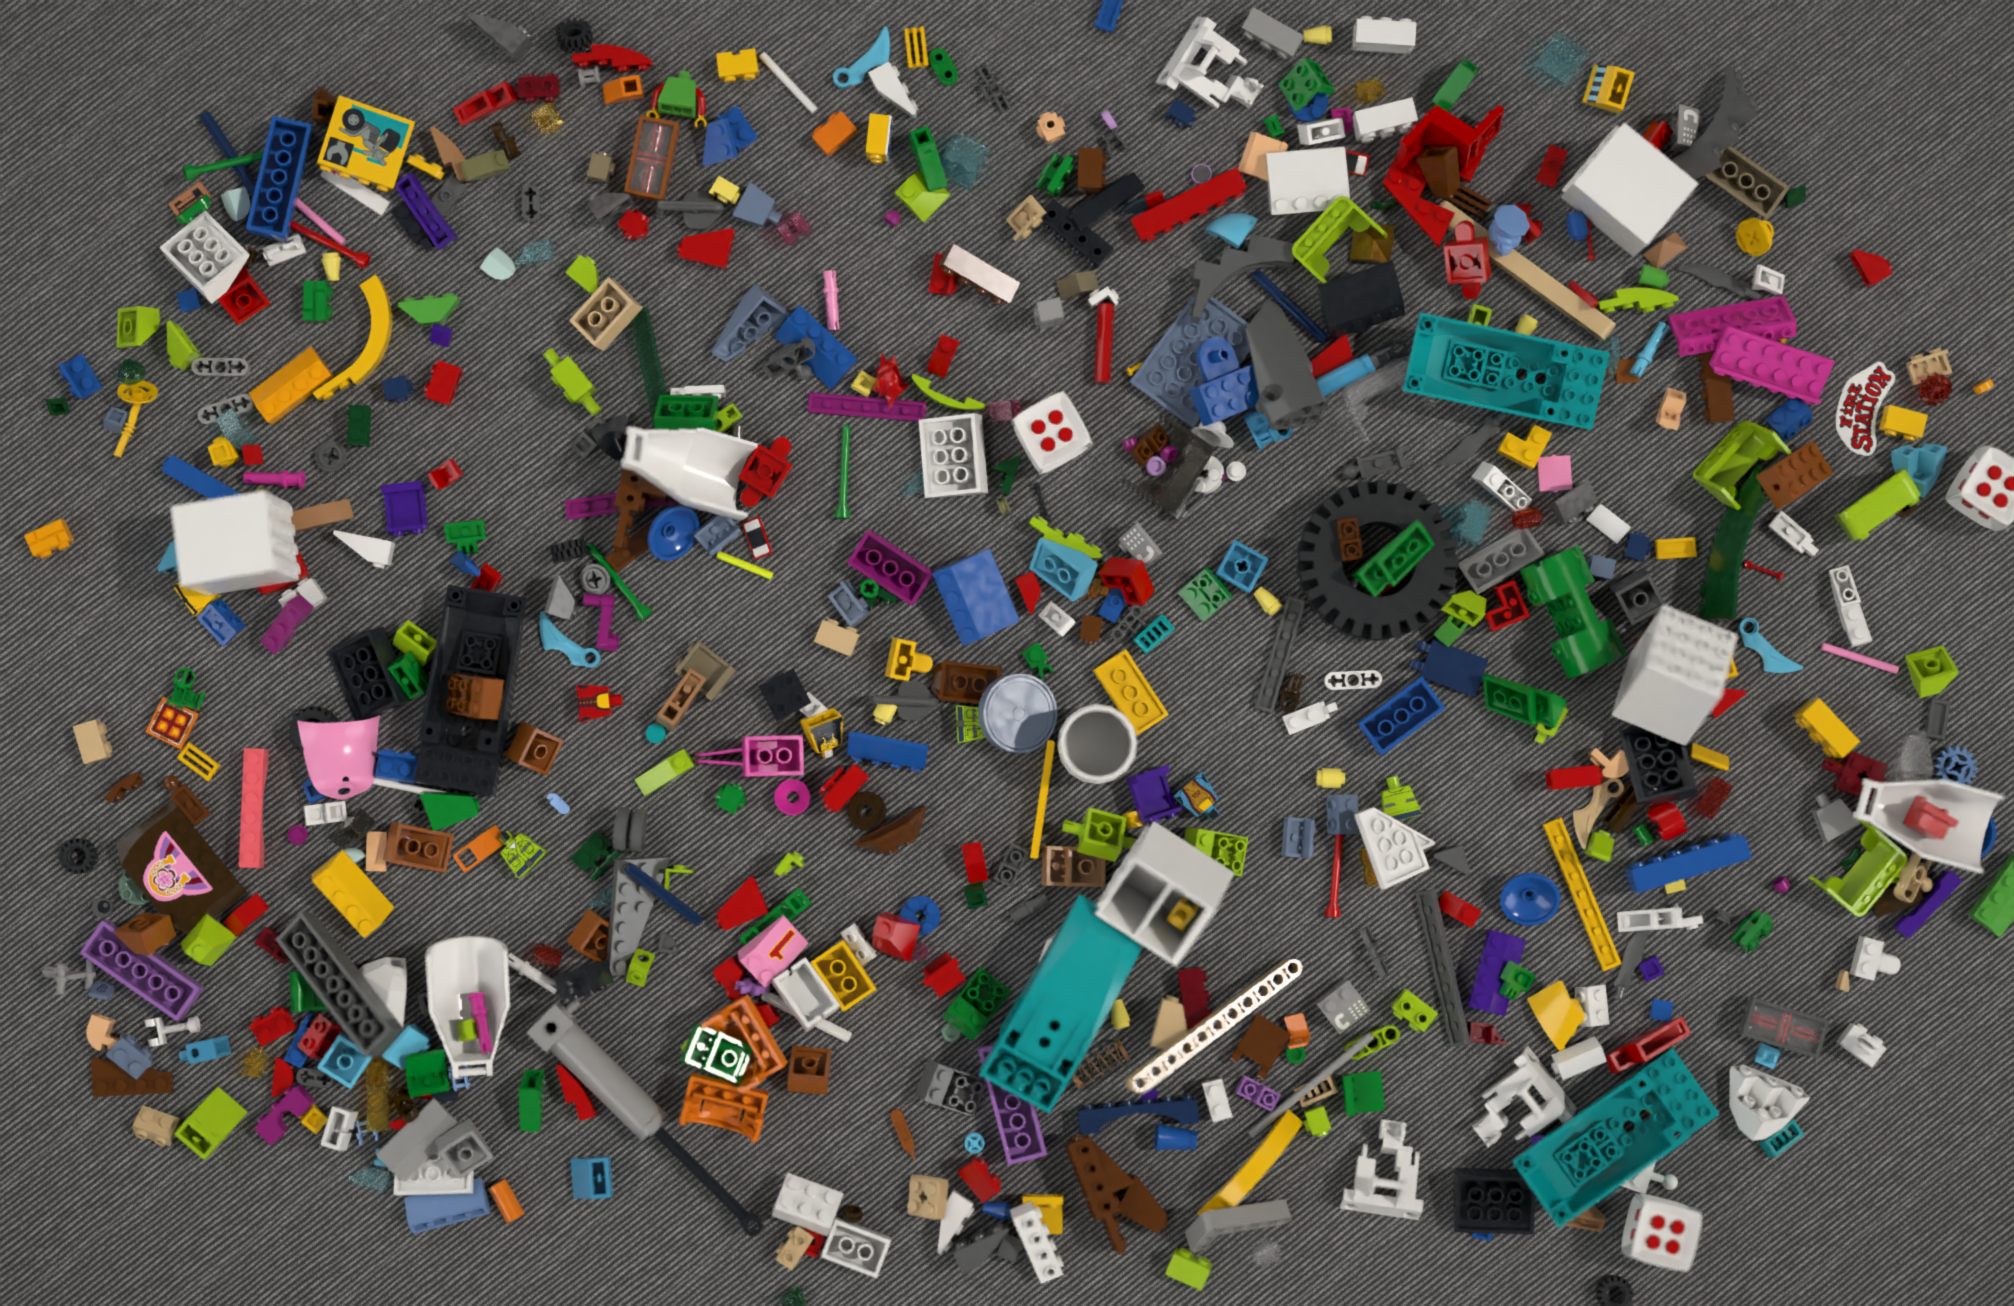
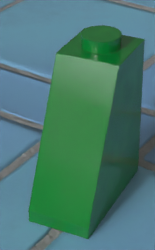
M1464 58L1432 99L1435 103L1434 106L1438 105L1448 112L1481 69Z
M434 791L420 792V797L433 832L479 815L478 810L481 807L478 799H473L472 794Z
M524 1070L519 1087L520 1131L533 1133L536 1131L540 1132L543 1122L544 1070Z

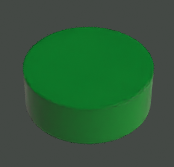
M1302 1046L1292 1049L1287 1047L1285 1055L1289 1062L1299 1064L1305 1059L1306 1052Z

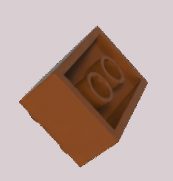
M391 821L383 860L390 863L446 873L454 834L437 830L433 832V829Z

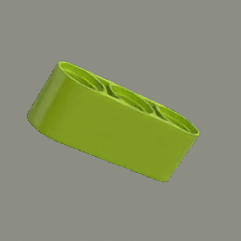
M1387 1024L1371 1031L1370 1033L1377 1039V1044L1374 1047L1364 1046L1351 1059H1360L1395 1043L1400 1037L1398 1028ZM1394 1029L1395 1036L1392 1039H1387L1385 1037L1386 1030ZM1366 1034L1346 1043L1344 1051L1346 1052Z

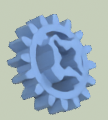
M1954 746V749L1947 747V753L1940 751L1941 757H1935L1938 764L1933 765L1934 768L1938 769L1934 773V775L1940 776L1938 780H1947L1965 785L1964 783L1971 784L1970 778H1976L1973 771L1978 770L1977 767L1973 766L1977 760H1971L1973 753L1966 754L1967 749L1962 748L1960 750L1959 746ZM1956 754L1962 756L1965 760H1960ZM1957 764L1962 765L1959 766V768H1957L1956 771L1949 770ZM1946 775H1951L1955 781L1949 779Z

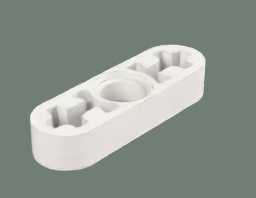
M1375 670L1331 672L1324 678V684L1330 690L1376 688L1382 682L1381 674ZM1351 674L1358 677L1359 681L1355 686L1348 684L1347 679ZM1361 674H1364V678L1371 677V674H1374V677H1378V681H1375L1374 685H1371L1370 681H1365V686H1361ZM1332 675L1335 676V679H1342L1341 675H1345V687H1342V683H1336L1335 687L1328 683V679H1331Z

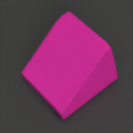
M1350 108L1331 109V119L1342 118L1344 132H1351L1353 122Z

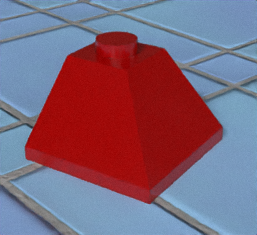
M245 266L241 268L227 292L217 299L237 325L271 304Z
M886 911L878 915L872 934L873 949L910 962L921 924Z

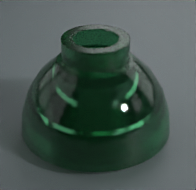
M125 359L118 368L119 380L126 385H134L141 382L146 374L143 364L133 359Z
M791 1286V1290L785 1292L779 1301L781 1306H807L806 1298L802 1293L803 1289L797 1286Z

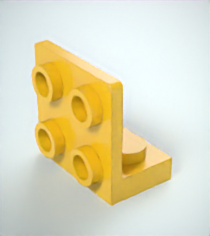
M1023 1194V1204L1032 1201L1034 1207L1039 1206L1043 1218H1040L1041 1223H1046L1050 1234H1062L1063 1194Z

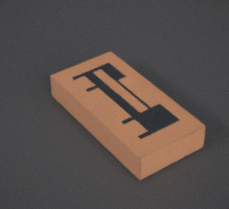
M198 182L168 205L177 216L203 195L207 194L210 199L213 197L202 182Z

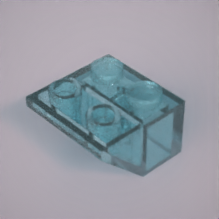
M956 132L948 143L941 159L945 177L970 191L981 173L991 150Z
M1474 499L1463 504L1460 515L1463 516L1462 520L1459 523L1457 522L1453 534H1456V539L1475 547L1480 546L1492 508Z

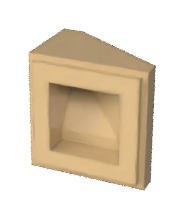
M1839 971L1835 989L1849 992L1848 971Z

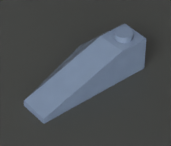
M754 284L741 299L713 347L712 354L725 362L729 361L745 350L746 346L752 341L756 340L757 342L761 339V335L769 330L773 331L778 328L790 314L789 311L770 293Z

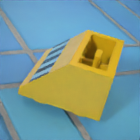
M1593 65L1582 103L1620 114L1624 109L1635 72L1616 66Z

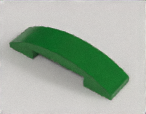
M798 888L739 939L746 945L782 915L791 921L812 902Z

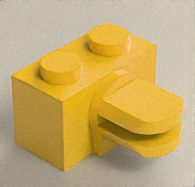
M892 637L885 676L909 681L911 671L929 672L933 666V661L929 655L915 652L917 642Z

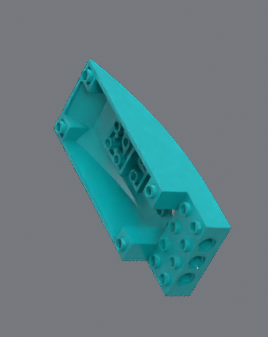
M1420 312L1402 391L1592 430L1610 352ZM1562 350H1566L1564 356L1560 354ZM1517 370H1526L1527 376L1524 380L1517 379ZM1538 373H1544L1546 376V381L1543 384H1538L1535 381V376ZM1549 408H1552L1551 415L1547 414Z
M1079 894L1001 1025L1000 1035L980 1067V1075L1047 1113L1051 1112L1085 1055L1143 947L1142 944L1095 915L1099 908L1096 906L1097 903ZM1052 1020H1057L1061 1024L1060 1028L1056 1031L1049 1028V1023ZM1048 1037L1051 1043L1048 1047H1041L1039 1039Z
M1669 1048L1583 1108L1568 1121L1554 1129L1512 1162L1557 1227L1561 1228L1691 1138L1690 1135L1720 1114L1675 1050ZM1639 1081H1643L1645 1084L1641 1088L1638 1086ZM1643 1109H1647L1651 1114L1650 1119L1647 1121H1643L1639 1117V1113ZM1627 1120L1634 1123V1130L1631 1132H1626L1623 1128V1124ZM1675 1131H1678L1680 1135L1674 1137L1673 1134Z

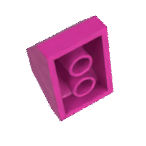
M803 735L742 737V748L695 753V756L742 753L743 762L695 760V763L743 766V777L804 775Z

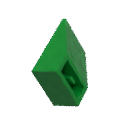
M980 967L941 1017L969 1040L973 1041L1012 991Z

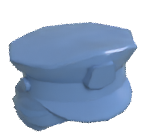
M1515 205L1500 206L1494 214L1493 222L1489 226V239L1495 246V252L1501 257L1509 255L1512 252V248L1519 246L1522 236L1526 234L1530 227L1525 212Z

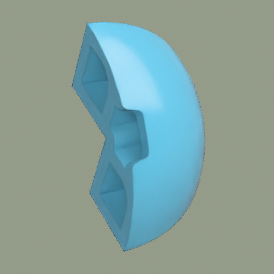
M1229 213L1212 221L1204 231L1216 239L1218 237L1222 238L1238 249L1258 219L1244 213Z
M1926 443L1921 448H1913L1910 445L1899 447L1891 452L1894 470L1906 469L1919 490L1920 497L1924 498L1939 477L1945 461L1947 447Z

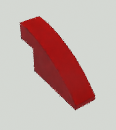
M1680 1016L1605 1055L1606 1064L1612 1074L1619 1073L1634 1063L1649 1060L1687 1037L1691 1032L1683 1017Z

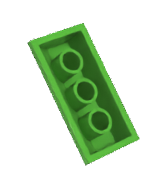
M2014 851L2009 855L1967 914L1998 938H2001L2014 919Z

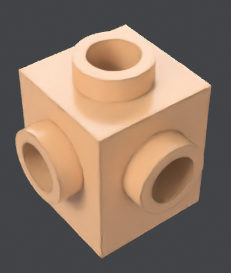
M1047 112L1039 117L1040 119L1037 120L1038 126L1035 128L1039 137H1044L1047 145L1065 137L1063 129L1065 123L1061 116L1057 117L1055 112L1052 114Z

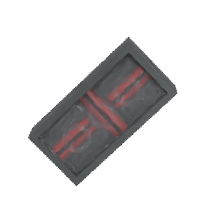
M1748 996L1737 1034L1819 1059L1830 1021Z

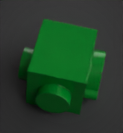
M732 783V785L722 784L715 798V801L718 802L716 806L736 814L738 808L742 809L747 800L744 797L746 793L742 791L743 787Z

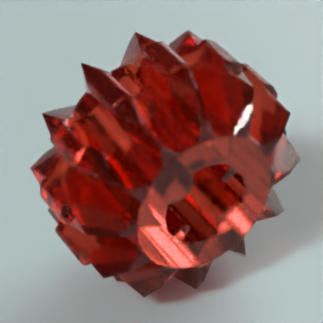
M1934 372L1932 376L1927 375L1925 380H1921V385L1917 386L1919 397L1928 406L1932 404L1936 407L1939 402L1943 404L1945 399H1950L1949 394L1953 393L1951 381L1942 373Z

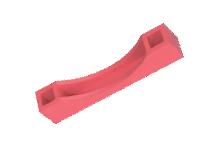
M244 748L239 867L264 868L263 799L268 771L269 749Z

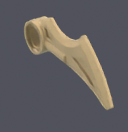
M1609 778L1604 783H1601V785L1594 787L1590 803L1583 809L1573 811L1575 832L1583 849H1586L1591 829L1611 797H1618L1623 792L1624 785L1620 779ZM1616 782L1619 785L1616 793H1611L1608 790L1609 783Z

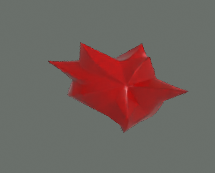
M882 353L880 367L875 369L877 377L872 390L879 392V396H886L891 409L895 400L904 393L903 391L909 387V384H905L901 378L895 355L886 361Z

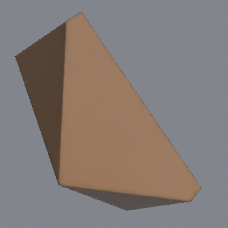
M1674 232L1645 253L1644 256L1652 267L1659 268L1686 249L1687 246L1677 232Z
M1592 1205L1564 1226L1601 1232L1606 1217Z

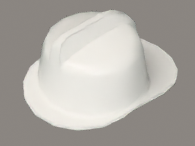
M1221 421L1203 426L1202 422H1200L1198 427L1193 428L1190 432L1194 440L1204 445L1231 448L1234 445L1233 440L1225 434L1226 427Z

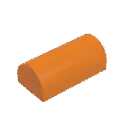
M506 1179L488 1188L506 1223L525 1214Z

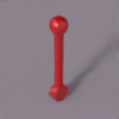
M1587 220L1589 235H1587L1589 255L1587 258L1589 261H1594L1595 255L1592 250L1590 231L1592 222Z
M1751 561L1744 562L1746 569L1753 568L1776 576L1779 580L1783 579L1784 575L1782 572L1776 573L1753 565Z

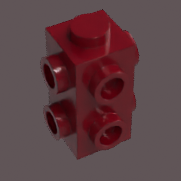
M544 73L543 76L535 77V74H524L523 77H518V83H515V92L524 103H536V100H544L546 103L556 102V99H561L560 79L554 73Z

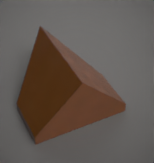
M318 86L313 97L312 119L317 124H330L337 98L321 86Z

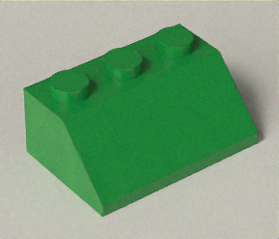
M659 395L654 416L655 430L668 429L669 431L705 428L716 432L718 427V396Z

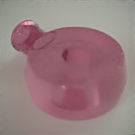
M922 942L916 943L909 963L914 959L917 961L925 960L929 955L928 946ZM919 949L922 950L921 954L917 952Z

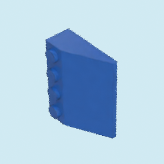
M990 548L937 568L932 573L963 646L1020 621Z

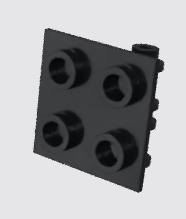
M794 668L758 686L776 721L812 703Z

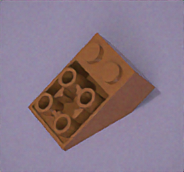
M450 673L448 682L449 692L446 702L447 713L479 719L499 720L504 680Z

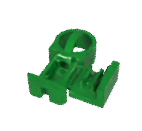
M184 667L177 670L173 682L175 689L171 699H167V705H176L178 709H183L184 704H186V707L200 711L206 692L203 691L199 695L194 693V690H191L195 682V674L191 669ZM181 673H184L180 683L178 681V676ZM190 674L192 676V681L188 684H185L187 675Z

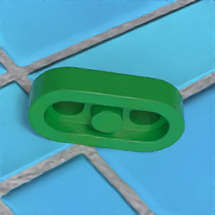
M934 49L930 53L929 61L939 81L945 86L954 85L958 80V72L944 49ZM937 55H941L943 59L941 61H937L935 57ZM950 72L952 73V76L950 78H946L945 73Z
M207 194L203 195L177 215L176 220L180 224H189L195 219L194 215L197 212L203 213L211 206L209 204L211 199Z

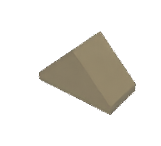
M1094 271L1074 273L1056 281L1061 300L1099 289Z

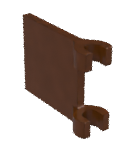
M1257 1014L1229 1058L1237 1063L1242 1054L1254 1060L1261 1065L1256 1076L1264 1081L1291 1034L1260 1014Z

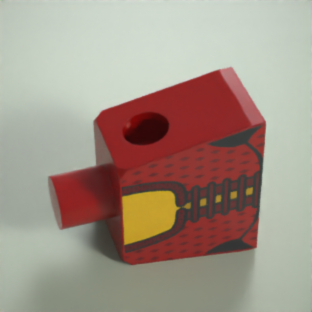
M576 685L579 722H588L613 715L612 706L623 705L622 694L611 695L610 687Z

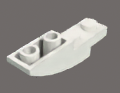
M1846 565L1829 570L1835 603L1851 647L1870 643L1872 638L1860 606L1861 600L1849 566Z

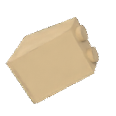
M1167 995L1166 998L1161 997L1149 1042L1151 1046L1165 1049L1187 1032L1183 1005L1179 1002L1178 997ZM1185 1043L1181 1047L1183 1053H1185L1187 1049Z

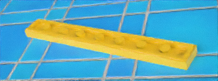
M1562 817L1543 824L1547 838L1602 971L1621 965V960Z

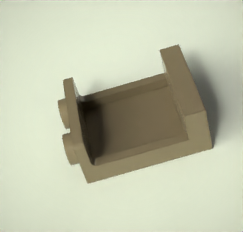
M698 641L697 644L693 642L687 649L689 654L685 659L681 657L674 666L677 668L674 672L684 678L691 668L705 677L707 680L700 689V692L713 702L737 670L702 642Z

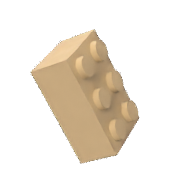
M608 277L569 321L595 347L604 351L643 307L617 281Z

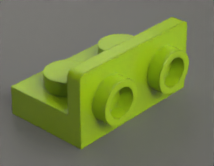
M789 851L774 872L779 876L783 873L787 875L793 867L792 861L802 868L805 864L802 861L804 857L796 851L793 853Z

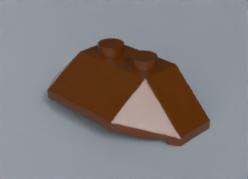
M924 805L854 843L856 846L881 854L887 852L890 855L899 850L897 846L903 843L908 846L916 841L915 837L919 835L927 808Z

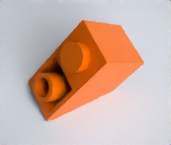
M639 75L621 77L602 85L606 105L645 99L642 80Z

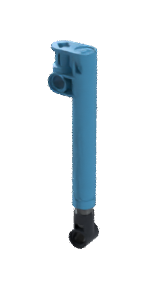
M1394 338L1390 343L1375 350L1374 354L1368 356L1366 353L1361 358H1357L1315 380L1325 397L1366 376V374L1376 371L1375 367L1380 364L1384 366L1396 359L1404 358L1408 353L1407 344L1401 338ZM1402 344L1403 350L1396 353L1393 351L1395 345ZM1257 409L1243 416L1260 450H1263L1264 445L1272 441L1276 442L1280 439H1286L1292 434V428H1288L1283 433L1271 429L1265 415L1258 412Z

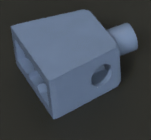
M751 182L748 184L733 213L734 219L764 228L768 221L778 225L783 215L774 211L776 201Z

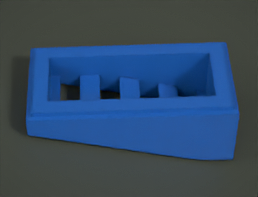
M459 551L450 560L464 574L473 576L481 574L476 564L462 551Z

